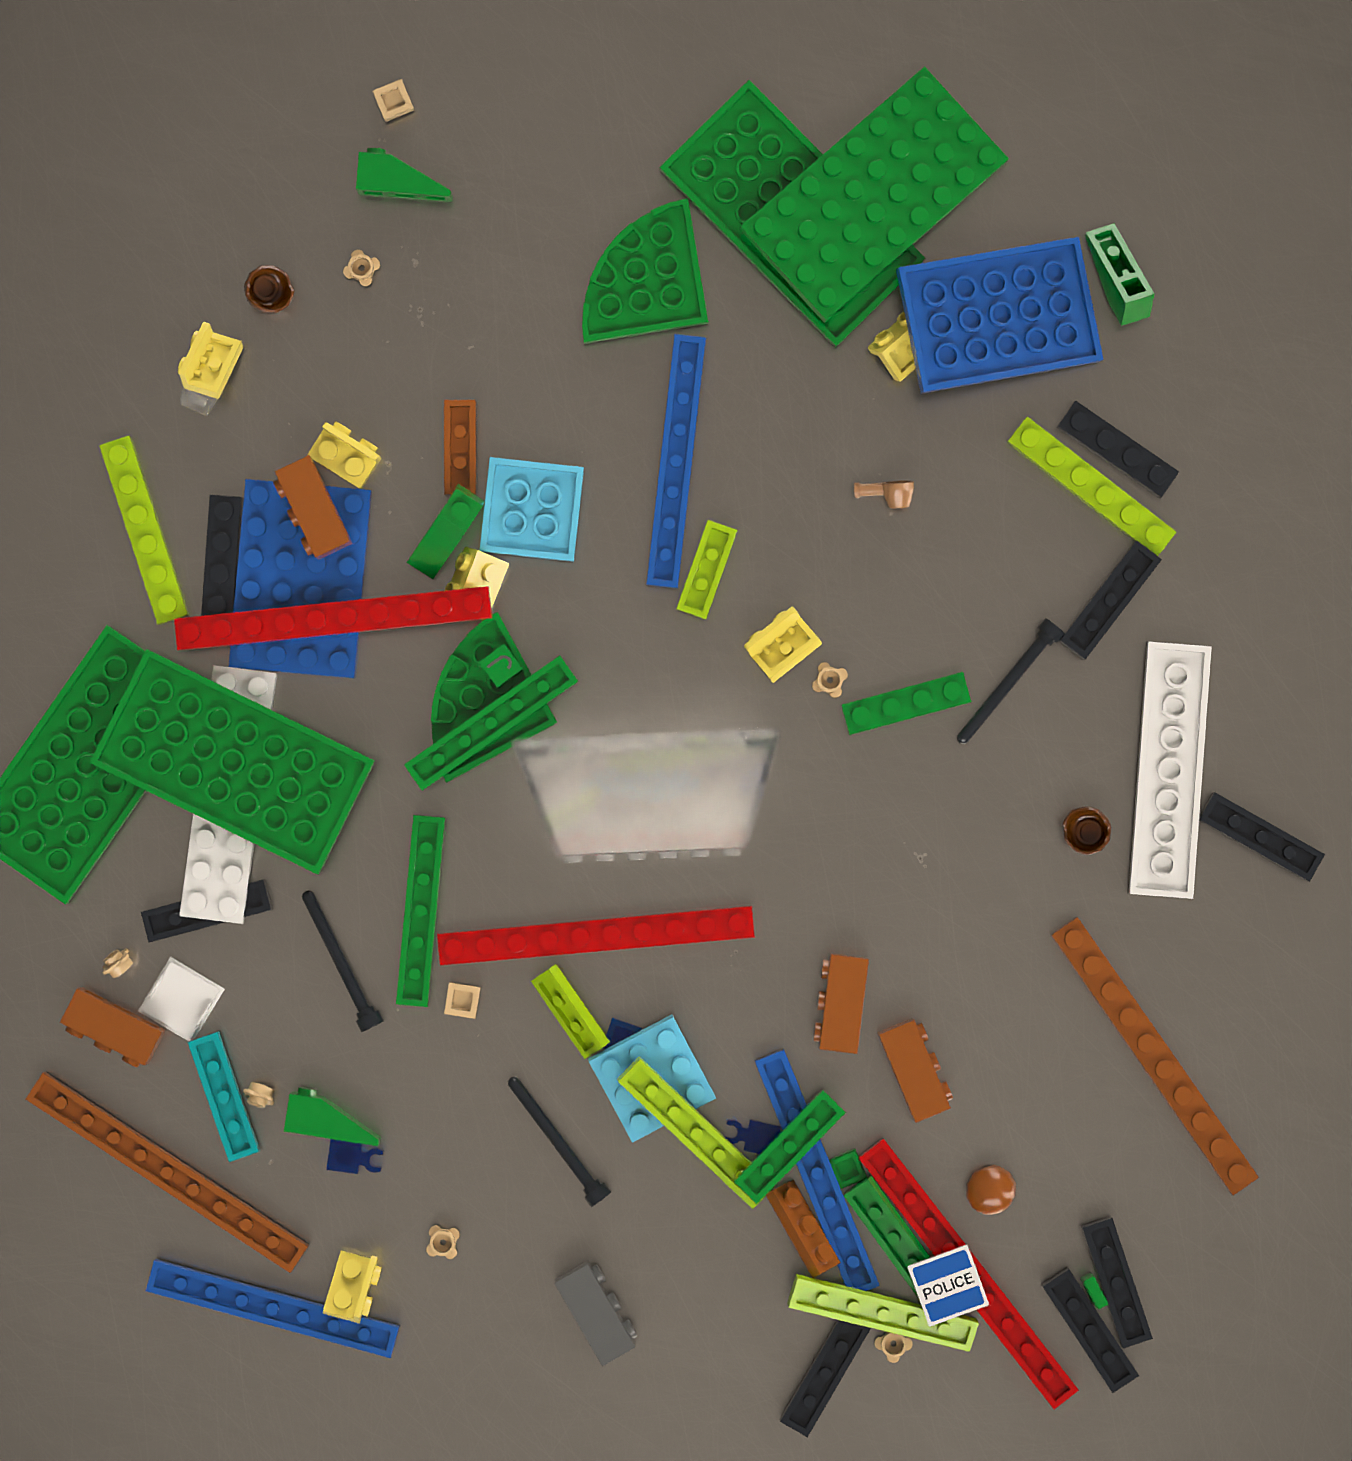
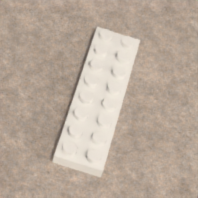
M1147 642L1128 894L1193 899L1211 646Z
M213 665L211 681L273 710L277 680L276 673ZM193 814L180 916L244 924V911L247 900V887L250 882L254 843Z

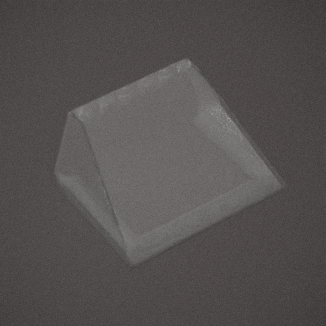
M779 729L513 740V748L556 856L564 857V863L583 862V856L595 855L596 861H615L614 854H627V860L646 859V853L658 852L659 859L678 858V852L690 851V857H709V850H722V856L741 855V849L748 848L779 738Z

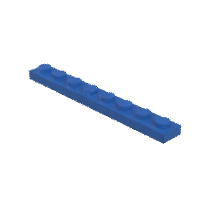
M674 334L646 584L649 586L678 589L706 337Z
M784 1049L755 1060L782 1130L806 1106ZM820 1139L796 1165L824 1234L841 1262L837 1266L845 1286L868 1291L880 1285Z
M155 1259L146 1287L147 1292L387 1358L392 1356L400 1327L399 1325L363 1315L360 1324L323 1314L325 1306L323 1304Z

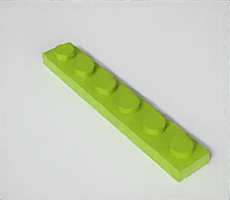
M1028 416L1007 441L1009 445L1133 541H1139L1157 556H1159L1176 534L1174 529Z
M131 436L99 445L157 624L162 625L174 621L176 618L189 616Z
M639 1056L617 1078L618 1082L753 1209L757 1204L733 1181L751 1161Z
M799 1274L795 1276L787 1301L788 1308L968 1352L971 1350L979 1325L977 1318L960 1315L929 1327L921 1304Z

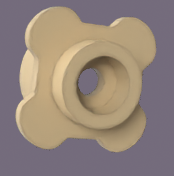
M354 250L351 253L352 258L348 266L343 269V273L346 278H354L362 286H369L372 283V276L375 270L380 268V262L375 257L370 258L365 255L362 250ZM363 265L365 269L360 271L359 266Z
M823 662L817 668L819 673L817 679L812 683V688L815 692L823 691L829 693L832 698H837L842 694L841 686L843 680L848 677L847 671L844 668L836 669L830 667L828 663ZM828 677L833 679L832 683L827 682Z
M126 948L120 952L117 949L110 953L103 961L105 963L102 967L104 969L103 974L109 973L112 978H116L129 969L133 964L129 958V950Z
M250 1082L249 1088L243 1090L244 1096L248 1098L247 1103L253 1106L265 1108L266 1104L274 1105L272 1098L274 1090L270 1087Z
M438 1225L432 1226L429 1229L431 1238L430 1244L426 1247V1252L432 1257L438 1255L445 1256L447 1259H453L457 1255L455 1246L456 1240L460 1237L459 1231L456 1228L447 1230L441 1229ZM440 1240H446V1244L441 1245Z
M886 1332L882 1337H877L874 1342L876 1349L882 1350L887 1355V1360L891 1363L898 1362L900 1356L905 1351L910 1350L913 1345L909 1337ZM891 1341H896V1346H891Z

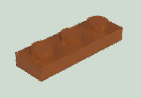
M444 400V495H451L458 484L477 495L476 400Z
M794 1179L766 1194L812 1278L841 1263Z

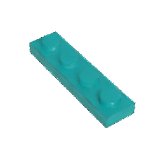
M218 1031L189 1041L188 1045L228 1161L232 1162L259 1152L260 1148L220 1032Z

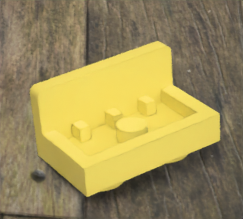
M203 322L200 330L195 331L191 338V348L187 356L180 360L178 374L184 389L219 399L241 354L243 344L240 340L212 332L210 323Z
M464 547L463 552L456 559V569L452 580L446 585L444 591L489 586L492 607L509 563L479 550Z
M790 607L787 611L777 614L773 622L762 631L755 632L744 647L755 663L774 683L818 648L822 642L803 621L796 609Z

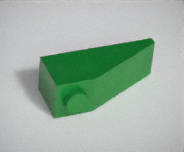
M367 148V152H359L356 181L358 195L444 202L453 201L450 189L393 155L386 154L385 149Z
M1115 223L1086 232L1085 237L1107 301L1121 326L1150 317L1155 294Z
M458 484L406 563L429 578L434 579L472 524L485 501Z
M298 1087V1092L293 1091L289 1094L283 1132L372 1146L380 1145L381 1136L325 1096L317 1095L316 1089Z

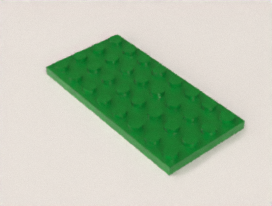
M924 66L742 224L739 230L825 323L1006 164L1009 158Z
M748 80L659 167V170L836 348L899 286L896 269L903 266L921 264L926 258L912 245L824 323L739 230L742 224L823 155Z
M106 625L0 777V859L65 905L70 902L146 793V790L89 763L145 652L144 649L109 625Z
M146 649L89 763L319 875L375 760Z

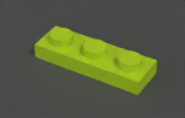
M707 520L676 610L705 620L707 619L737 533L736 529Z
M556 964L531 981L584 1059L610 1043Z

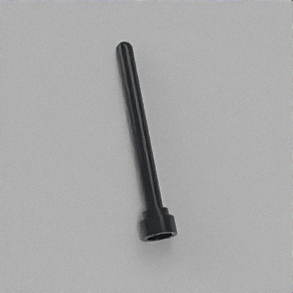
M1045 618L1037 627L1039 629L1036 634L1038 636L1037 639L957 735V741L960 744L969 742L1046 646H1051L1054 642L1058 643L1065 633L1049 619Z
M309 890L305 891L302 894V899L359 1012L356 1014L358 1018L356 1023L362 1033L384 1022L379 1010L375 1011L373 1006H369L314 893Z
M511 1077L508 1080V1086L584 1186L583 1192L586 1194L584 1198L592 1208L607 1197L611 1190L605 1182L601 1184L598 1179L594 1180L519 1078Z

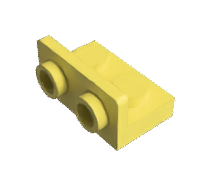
M903 312L890 328L878 333L874 338V342L867 347L870 353L880 357L893 379L899 382L915 369L905 313Z
M337 421L333 425L325 422L322 426L321 434L307 456L309 455L317 463L355 487L362 489L381 459L375 453L378 448L364 438L360 442L349 437L351 430Z
M340 1251L323 1314L359 1324L362 1315H369L373 1297H369L368 1293L371 1284L377 1286L382 1267L377 1266L378 1257L371 1255V1258Z

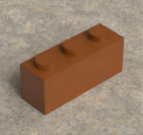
M309 455L274 471L278 479L273 481L281 499L287 497L291 505L287 513L294 527L301 526L305 537L300 538L308 556L314 554L315 558L319 560L353 544L319 471Z
M830 953L829 960L823 959L821 978L826 979L825 992L819 991L817 1010H823L821 1023L815 1022L813 1041L819 1042L818 1048L820 1050L858 1053L869 963L868 958Z
M84 987L76 989L60 1023L67 1026L65 1031L80 1039L85 1035L95 1040L93 1044L95 1047L107 1053H111L113 1049L123 1055L122 1060L134 1067H139L140 1064L145 1066L150 1063L166 1032V1029Z
M911 1018L878 1032V1036L915 1123L951 1109L948 1101L952 1100L953 1096L947 1082L940 1083L936 1071L941 1070L935 1053L928 1054L924 1042L929 1039L923 1024L919 1023L916 1025L915 1020Z

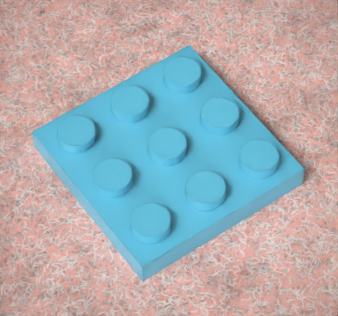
M490 457L480 551L574 562L584 467Z
M672 1014L588 1058L592 1069L632 1143L664 1126L617 1080L639 1056L695 1109L716 1099L711 1086Z

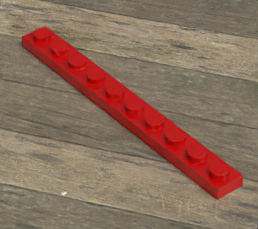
M485 586L174 619L177 650L183 651L493 618L490 587Z
M752 906L437 934L440 966L755 938Z
M884 1138L858 1157L934 1256L966 1245ZM969 1249L989 1303L988 1306L977 1309L978 1313L1055 1410L1078 1392L1079 1389Z

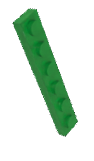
M559 655L405 763L404 766L423 791L575 685L578 680Z
M413 815L396 998L397 1005L428 1007L446 820L443 817Z

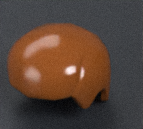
M997 1165L977 1170L966 1184V1197L970 1205L983 1215L1003 1212L1012 1204L1016 1196V1182L1011 1173Z

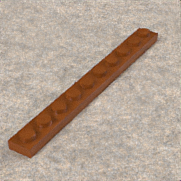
M1075 917L1052 933L1051 936L1229 1192L1234 1196L1258 1179L1259 1176L1079 918Z
M43 1072L26 1097L27 1101L289 1273L292 1272L309 1245L48 1073Z

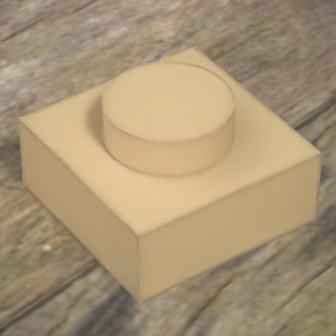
M402 79L373 90L385 122L414 111Z
M449 982L444 1014L476 1019L481 987Z

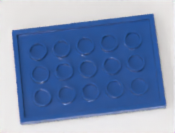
M1079 237L903 266L896 269L921 394L1097 363L1104 360Z
M245 479L233 613L362 599L372 490L326 486L353 544L318 560L314 554L308 556L300 540V538L305 537L301 526L294 527L287 513L291 505L287 497L281 499L273 481ZM359 632L231 645L228 667L355 679Z

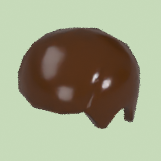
M261 265L248 274L244 284L247 301L253 308L262 313H277L289 306L294 295V289L288 274L273 265Z
M1084 806L1074 809L1063 821L1064 839L1068 846L1077 853L1091 855L1100 852L1110 841V821L1097 808Z

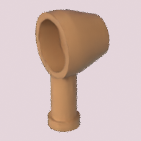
M908 480L867 484L854 483L855 498L884 495L889 508L909 507L914 491V481Z

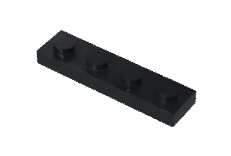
M1077 401L1072 404L1057 426L1059 430L1158 498L1163 497L1179 473L1177 469Z
M210 495L201 616L233 613L242 497Z
M1135 541L1060 639V642L1083 660H1086L1162 559L1139 541Z
M1216 792L1212 793L1199 816V821L1307 882L1311 881L1325 856L1319 850Z
M265 879L248 883L244 917L272 910ZM181 901L141 912L148 943L226 923L223 921L180 916Z
M1108 1217L1081 1226L1103 1294L1109 1304L1107 1306L1121 1347L1124 1349L1153 1339L1113 1218Z
M1069 1268L1042 1284V1287L1112 1393L1139 1377Z
M837 1320L780 1418L781 1423L808 1438L871 1328Z

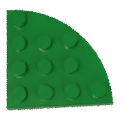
M688 198L673 201L651 210V212L624 228L605 249L590 277L585 295L582 319L584 344L708 324Z
M498 612L492 614L493 619H484L466 635L450 655L441 672L432 702L433 744L532 675ZM502 644H505L523 670L497 688L479 661ZM548 704L443 776L445 782L448 783L557 724L558 722Z

